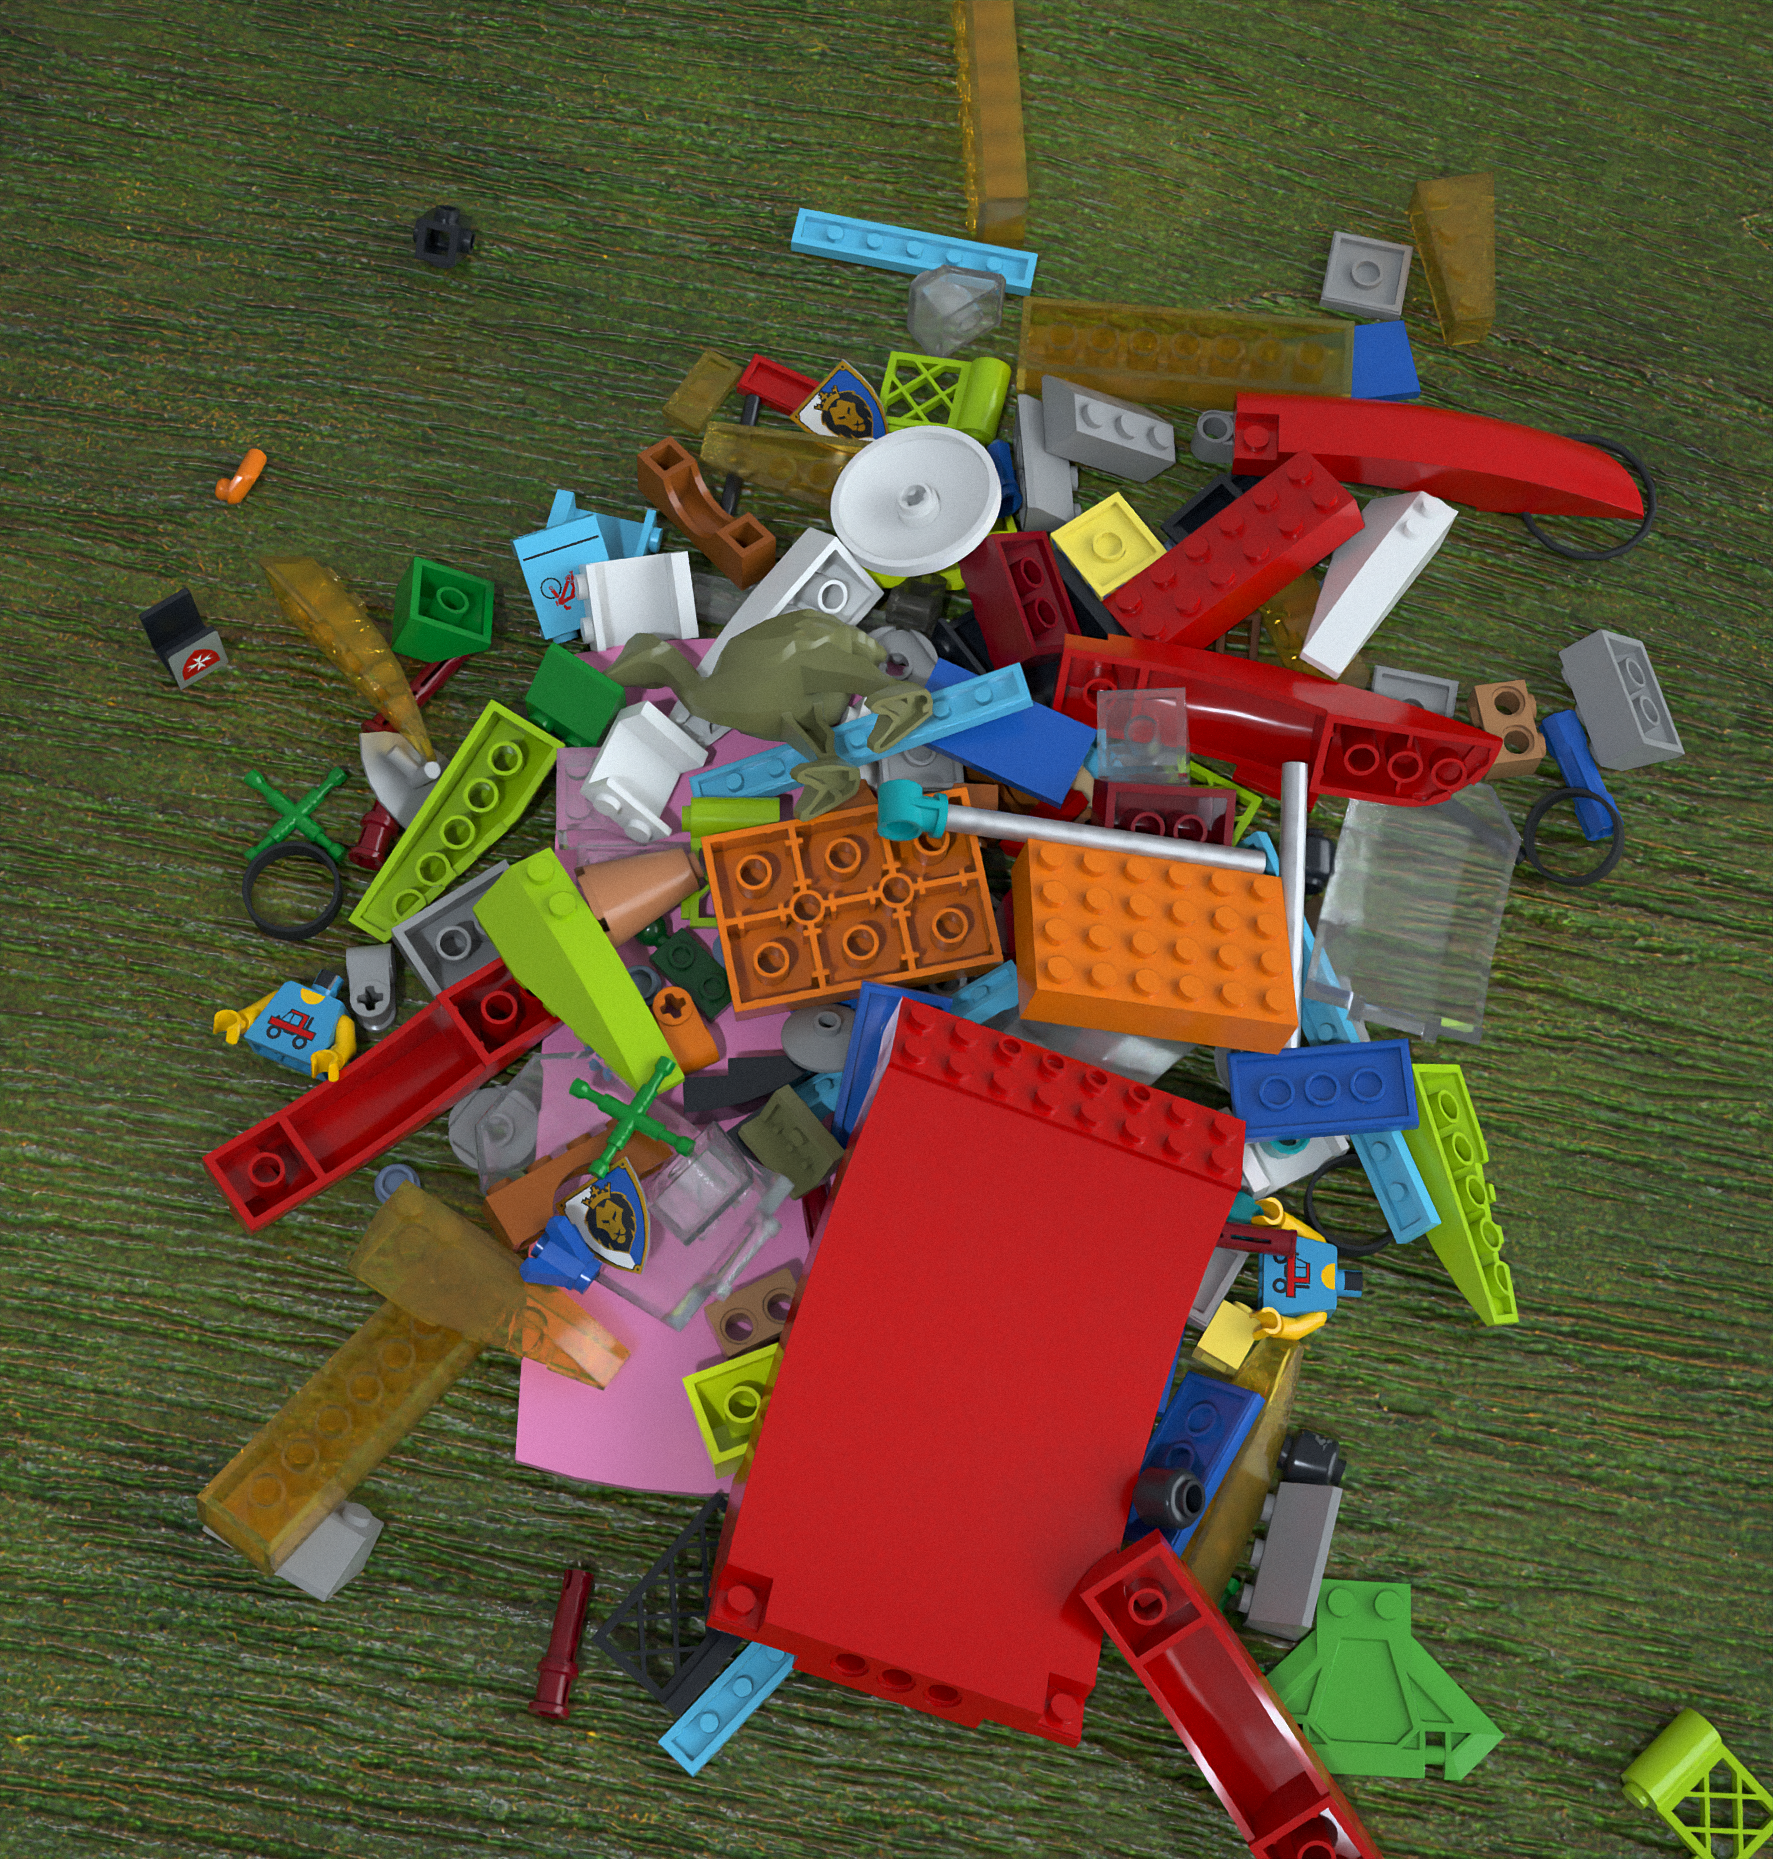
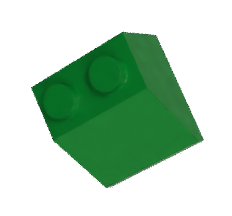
M414 556L396 588L391 651L425 662L435 663L488 650L491 645L495 582Z
M552 642L548 647L525 697L530 723L550 734L551 732L564 740L563 743L566 744V748L580 758L588 756L594 761L620 709L627 707L624 687L555 642Z

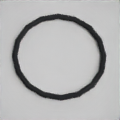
M1565 435L1564 437L1583 443H1596L1617 451L1635 466L1647 488L1648 513L1641 530L1625 545L1604 552L1575 551L1555 543L1535 525L1529 512H1522L1520 514L1528 530L1550 550L1575 560L1604 561L1629 552L1648 535L1657 513L1655 484L1644 463L1625 446L1599 435Z

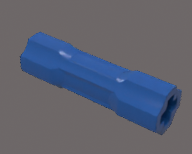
M1565 710L1552 714L1542 720L1539 730L1544 736L1550 755L1558 764L1567 788H1581L1596 793L1611 804L1621 818L1614 799L1607 792L1587 747V737L1574 710ZM1584 797L1572 798L1575 804V813L1587 840L1596 841L1614 834L1611 816L1600 802Z

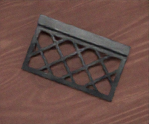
M717 1492L590 1639L652 1694L673 1716L678 1717L682 1715L745 1639L706 1626L710 1606V1597H708L709 1581H711L712 1577L708 1576L707 1547H716L719 1545V1541L706 1542L705 1521L716 1508H719L725 1514L728 1501ZM699 1529V1542L687 1543ZM700 1548L702 1576L675 1578L674 1557L681 1549ZM667 1566L668 1579L655 1580ZM702 1582L704 1611L677 1613L675 1584ZM669 1584L670 1613L643 1615L642 1594L647 1588L653 1585ZM636 1603L637 1616L624 1617ZM704 1616L705 1638L698 1646L679 1647L678 1618ZM671 1619L673 1648L646 1650L644 1621ZM637 1621L639 1651L620 1652L605 1639L618 1623ZM680 1652H692L680 1666ZM673 1653L674 1674L661 1689L647 1676L646 1655ZM639 1656L640 1669L626 1657Z

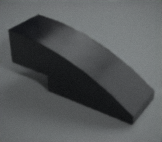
M1231 471L1224 475L1221 472L1160 525V529L1177 545L1267 476L1233 475Z
M788 1056L728 1058V1076L685 1078V1082H683L685 1126L716 1123L753 1113L766 1104L776 1090L787 1084L794 1089L819 1073L798 1066Z

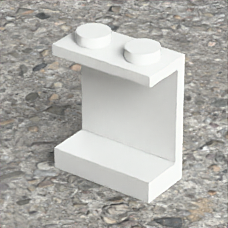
M676 551L579 565L580 574L574 575V587L578 601L584 600L586 617L580 618V629L584 644L590 643V650L600 652L606 651V648L625 645L636 633L654 634L662 640H684L699 637L688 551Z
M646 700L620 709L580 793L593 803V807L598 812L609 816L621 826L625 834L632 840L645 844L669 837L673 829L659 818L680 774L703 767L709 753Z
M1228 1107L1219 1110V1112L1233 1116ZM1349 1135L1310 1138V1142L1304 1150L1286 1159L1270 1157L1264 1153L1259 1142L1245 1143L1240 1190L1254 1200H1259L1314 1174L1328 1161L1347 1153L1350 1148L1348 1145L1350 1137ZM1281 1140L1278 1142L1282 1145L1291 1146L1293 1140Z

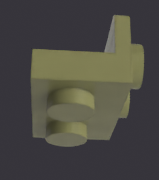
M789 1084L776 1090L760 1115L742 1125L738 1131L739 1137L790 1198L795 1201L825 1184L840 1164L845 1152L837 1139L828 1132L809 1109L807 1103L795 1093Z

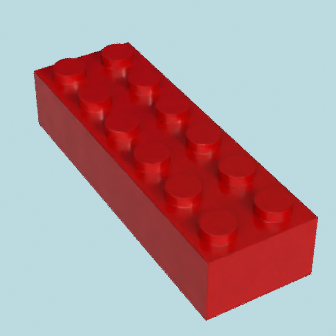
M1304 448L1104 599L1102 604L1129 637L1203 650L1363 529L1365 525L1357 502Z

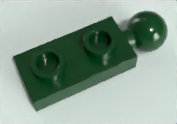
M661 916L636 934L634 938L641 945L647 947L655 946L657 948L649 956V962L674 987H680L687 991L697 1011L712 1024L732 1005L726 971L683 928H680L670 937L667 934V922Z

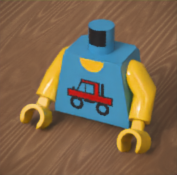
M326 969L320 970L311 988L293 981H287L279 990L271 992L238 1012L227 1009L221 1010L214 1017L212 1033L217 1034L221 1031H227L225 1040L227 1043L236 1044L239 1041L240 1034L245 1033L244 1038L255 1054L323 1082L327 1079L330 1082L338 1081L339 1070L357 1052L355 1024L344 1003L336 999L344 984V980Z
M1272 1197L1255 1200L1254 1204L1262 1207L1264 1216L1252 1217L1251 1224L1285 1230H1297V1242L1293 1259L1258 1253L1257 1311L1249 1314V1318L1259 1320L1262 1329L1253 1332L1252 1337L1255 1340L1271 1336L1273 1338L1296 1341L1324 1326L1326 1319L1330 1318L1336 1310L1337 1296L1361 1297L1363 1273L1362 1270L1337 1269V1247L1333 1244H1328L1324 1236L1283 1211L1279 1200ZM1259 1239V1241H1269L1267 1239Z

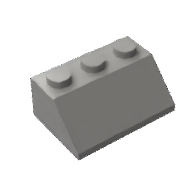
M1048 374L1041 377L1045 452L1142 483L1147 482L1176 463L1173 425L1146 407Z
M1020 394L1017 396L1012 433L1017 484L1022 495V503L1019 507L1021 532L1045 530L1049 540L1051 533L1081 515L1080 503H1073L1072 491L1078 490L1077 466H1070L1069 459L1045 452L1043 402L1027 394Z
M1599 629L1558 652L1563 664L1561 668L1563 679L1573 691L1577 702L1575 706L1577 717L1586 726L1591 740L1589 743L1590 752L1600 766L1624 771L1678 758L1685 754L1642 641Z
M505 859L391 929L392 941L415 976L434 999H436L437 994L500 957L474 916L472 908L510 867Z
M264 1453L243 1469L206 1521L202 1531L325 1602L363 1570L384 1522L373 1517L371 1511L365 1506L349 1503L332 1493L331 1488L325 1483L308 1479L294 1471L291 1465L284 1459Z
M1280 1482L1273 1494L1265 1493L1259 1520L1265 1521L1266 1526L1263 1538L1255 1537L1248 1565L1255 1567L1252 1584L1244 1583L1237 1611L1245 1613L1242 1626L1293 1641H1298L1311 1628L1343 1491L1342 1488Z

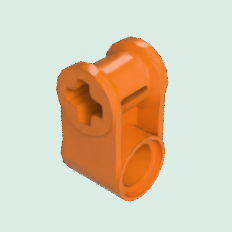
M674 986L666 987L659 991L653 1000V1018L684 1076L721 1061L715 1042L708 1028L703 1024L688 992ZM672 1005L676 1011H680L681 1016L674 1019L670 1013H666V1007Z

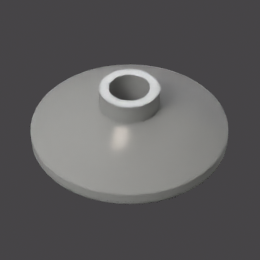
M832 1003L798 1009L787 1018L782 1027L781 1044L784 1052L795 1064L809 1071L818 1073L843 1072L855 1011Z

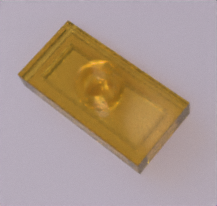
M707 348L664 405L662 415L697 436L743 375L742 367Z

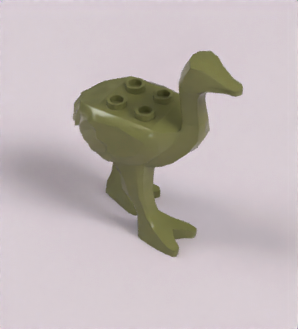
M810 608L767 619L730 638L721 651L714 670L709 677L701 676L673 645L654 634L636 633L626 642L615 662L602 672V674L622 687L659 689L668 686L693 716L717 725L734 728L741 734L766 741L786 742L809 760L807 763L798 764L790 771L791 778L798 783L805 784L801 797L793 808V816L802 822L809 821L835 808L855 795L859 789L861 780L860 769L837 756L835 752V732L831 729L833 725L839 723L841 715L847 709L852 694L867 697L864 705L873 713L879 714L875 726L867 739V748L878 754L889 750L933 714V700L931 693L915 682L900 681L887 676L878 669L880 663L886 660L887 652L882 645L878 644L875 638L868 636L854 625L844 623L834 615Z

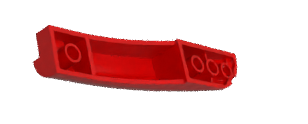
M1235 392L1231 474L1268 476L1305 448L1337 481L1382 486L1410 492L1424 491L1431 496L1475 506L1476 511L1529 512L1530 514L1622 519H1643L1644 517L1643 504L1638 488L1620 463L1592 445L1555 433L1483 415L1412 403L1326 395Z
M1065 633L1051 703L1052 710L1098 730L1097 734L1180 749L1230 762L1278 778L1282 776L1283 763L1303 762L1308 764L1307 787L1309 792L1402 807H1421L1450 800L1453 793L1463 789L1470 783L1474 786L1494 764L1503 744L1501 737L1478 728L1343 683L1226 654L1109 633L1107 640Z
M501 957L437 994L436 999L366 1053L341 1069L338 1081L330 1082L327 1079L280 1111L203 1156L204 1171L228 1204L229 1211L234 1219L249 1236H252L353 1174L423 1128L521 1057L564 1022L558 1016L556 1018L553 1017L543 1007V1002L529 989L525 990L515 981Z
M1157 1528L1122 1552L1114 1548L1101 1558L1083 1578L1079 1589L1080 1596L1160 1707L1218 1795L1256 1859H1385L1263 1672L1183 1559H1179L1160 1530Z

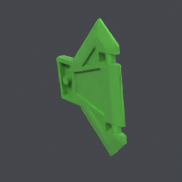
M1322 1579L1314 1612V1631L1266 1676L1330 1774L1425 1779V1764L1442 1765L1443 1780L1461 1781L1505 1737L1411 1635V1584ZM1425 1733L1442 1734V1745H1426Z

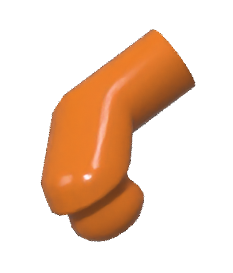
M258 449L248 450L232 480L225 477L218 480L215 488L216 497L221 501H227L229 505L241 502L262 472L267 462L266 455Z

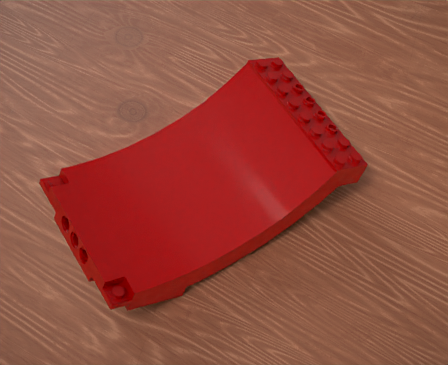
M902 996L883 1031L875 1074L827 1197L776 1348L743 1462L732 1481L708 1591V1597H711L706 1626L793 1654V1669L976 1729L985 1718L1076 1748L1081 1741L1085 1699L1095 1687L1104 1628L1080 1596V1584L1088 1571L1114 1548H1117L1120 1552L1132 1503L1133 1489L1138 1480L1159 1403L1184 1326L1234 1200L1241 1189L1246 1121Z

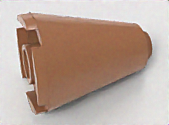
M682 847L583 865L574 869L589 907L614 949L619 948L698 890L700 887L697 879L704 877L695 853L692 852L686 855Z

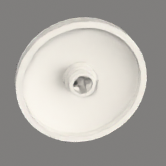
M942 426L909 427L894 431L873 441L850 460L840 474L832 493L831 519L839 541L863 567L889 576L909 577L925 575L958 562L971 553L985 539L996 521L1001 506L1000 479L989 453L971 436Z

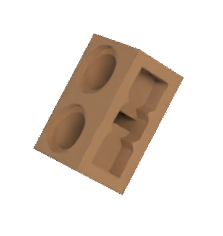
M1525 680L1474 686L1466 702L1471 726L1503 739L1501 750L1494 764L1483 776L1484 781L1534 774L1542 758L1546 755V743L1541 732L1537 733L1534 721L1537 714L1536 701L1533 694H1528ZM1500 705L1508 708L1512 715L1500 713L1495 706ZM1505 744L1515 745L1519 748L1521 754L1509 752Z
M788 1267L704 1307L705 1319L726 1362L779 1342L786 1320H776L770 1316L768 1311L773 1304L778 1302H785L791 1305L797 1284ZM736 1322H744L753 1330L751 1335L742 1341L731 1339L726 1331L730 1325Z

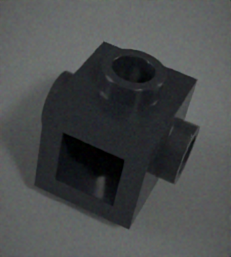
M436 205L435 208H432L418 218L413 233V241L416 243L415 258L429 261V264L436 267H455L467 257V254L470 255L473 251L476 233L475 230L470 229L472 216L460 214V209L454 206ZM444 232H449L450 238H448Z

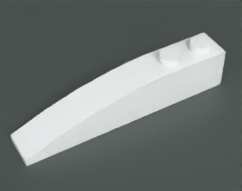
M1424 491L1371 499L1360 513L1365 527L1332 553V559L1327 569L1324 584L1315 606V613L1310 622L1299 658L1335 680L1338 679L1440 548L1458 514V511L1447 506L1442 500L1432 497Z
M809 527L753 590L725 626L696 670L701 676L709 677L714 670L721 651L730 638L767 619L789 612L810 608L834 615L844 623L856 627L882 597L884 592L836 536ZM679 699L668 717L703 749L732 729L691 715Z

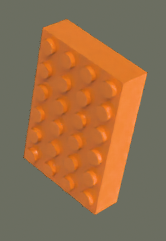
M967 787L936 792L946 794L948 804L971 807ZM935 793L925 794L924 796L933 797ZM878 804L825 813L806 822L793 819L701 837L702 852L735 1021L738 1022L812 1006L857 999L862 980L903 988H914L986 974L1002 965L1004 959L977 835L944 831L939 839L929 838L926 832H922L919 837L907 841L885 839L877 832Z
M1031 838L1026 840L1011 868L1020 1019L1278 1055L1299 1026L1281 877Z

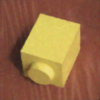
M1223 1300L1191 1356L1232 1380L1255 1341L1252 1333L1262 1328L1259 1320L1249 1318V1314L1255 1311L1241 1302L1233 1301L1231 1304Z

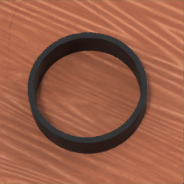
M1566 788L1547 795L1532 809L1524 828V846L1533 866L1552 881L1566 886H1584L1602 879L1616 866L1624 848L1625 833L1619 814L1601 796L1586 789ZM1574 797L1590 798L1600 802L1611 816L1614 826V840L1609 855L1598 868L1583 876L1565 878L1549 873L1539 861L1535 850V833L1541 818L1547 810L1562 800Z
M288 841L266 848L252 860L243 877L242 896L251 919L260 930L280 940L298 941L321 933L334 921L342 905L343 887L335 864L324 851L305 842ZM294 855L307 856L318 860L331 871L335 881L332 900L318 918L297 927H280L266 922L255 913L251 904L252 887L257 876L267 865L277 859Z
M1358 1154L1339 1156L1325 1163L1312 1178L1304 1196V1218L1306 1224L1324 1236L1328 1244H1333L1337 1247L1338 1255L1346 1257L1369 1256L1386 1247L1394 1238L1393 1233L1391 1232L1384 1239L1370 1245H1349L1331 1237L1320 1226L1314 1214L1312 1205L1313 1190L1316 1182L1323 1175L1341 1167H1359L1364 1169Z

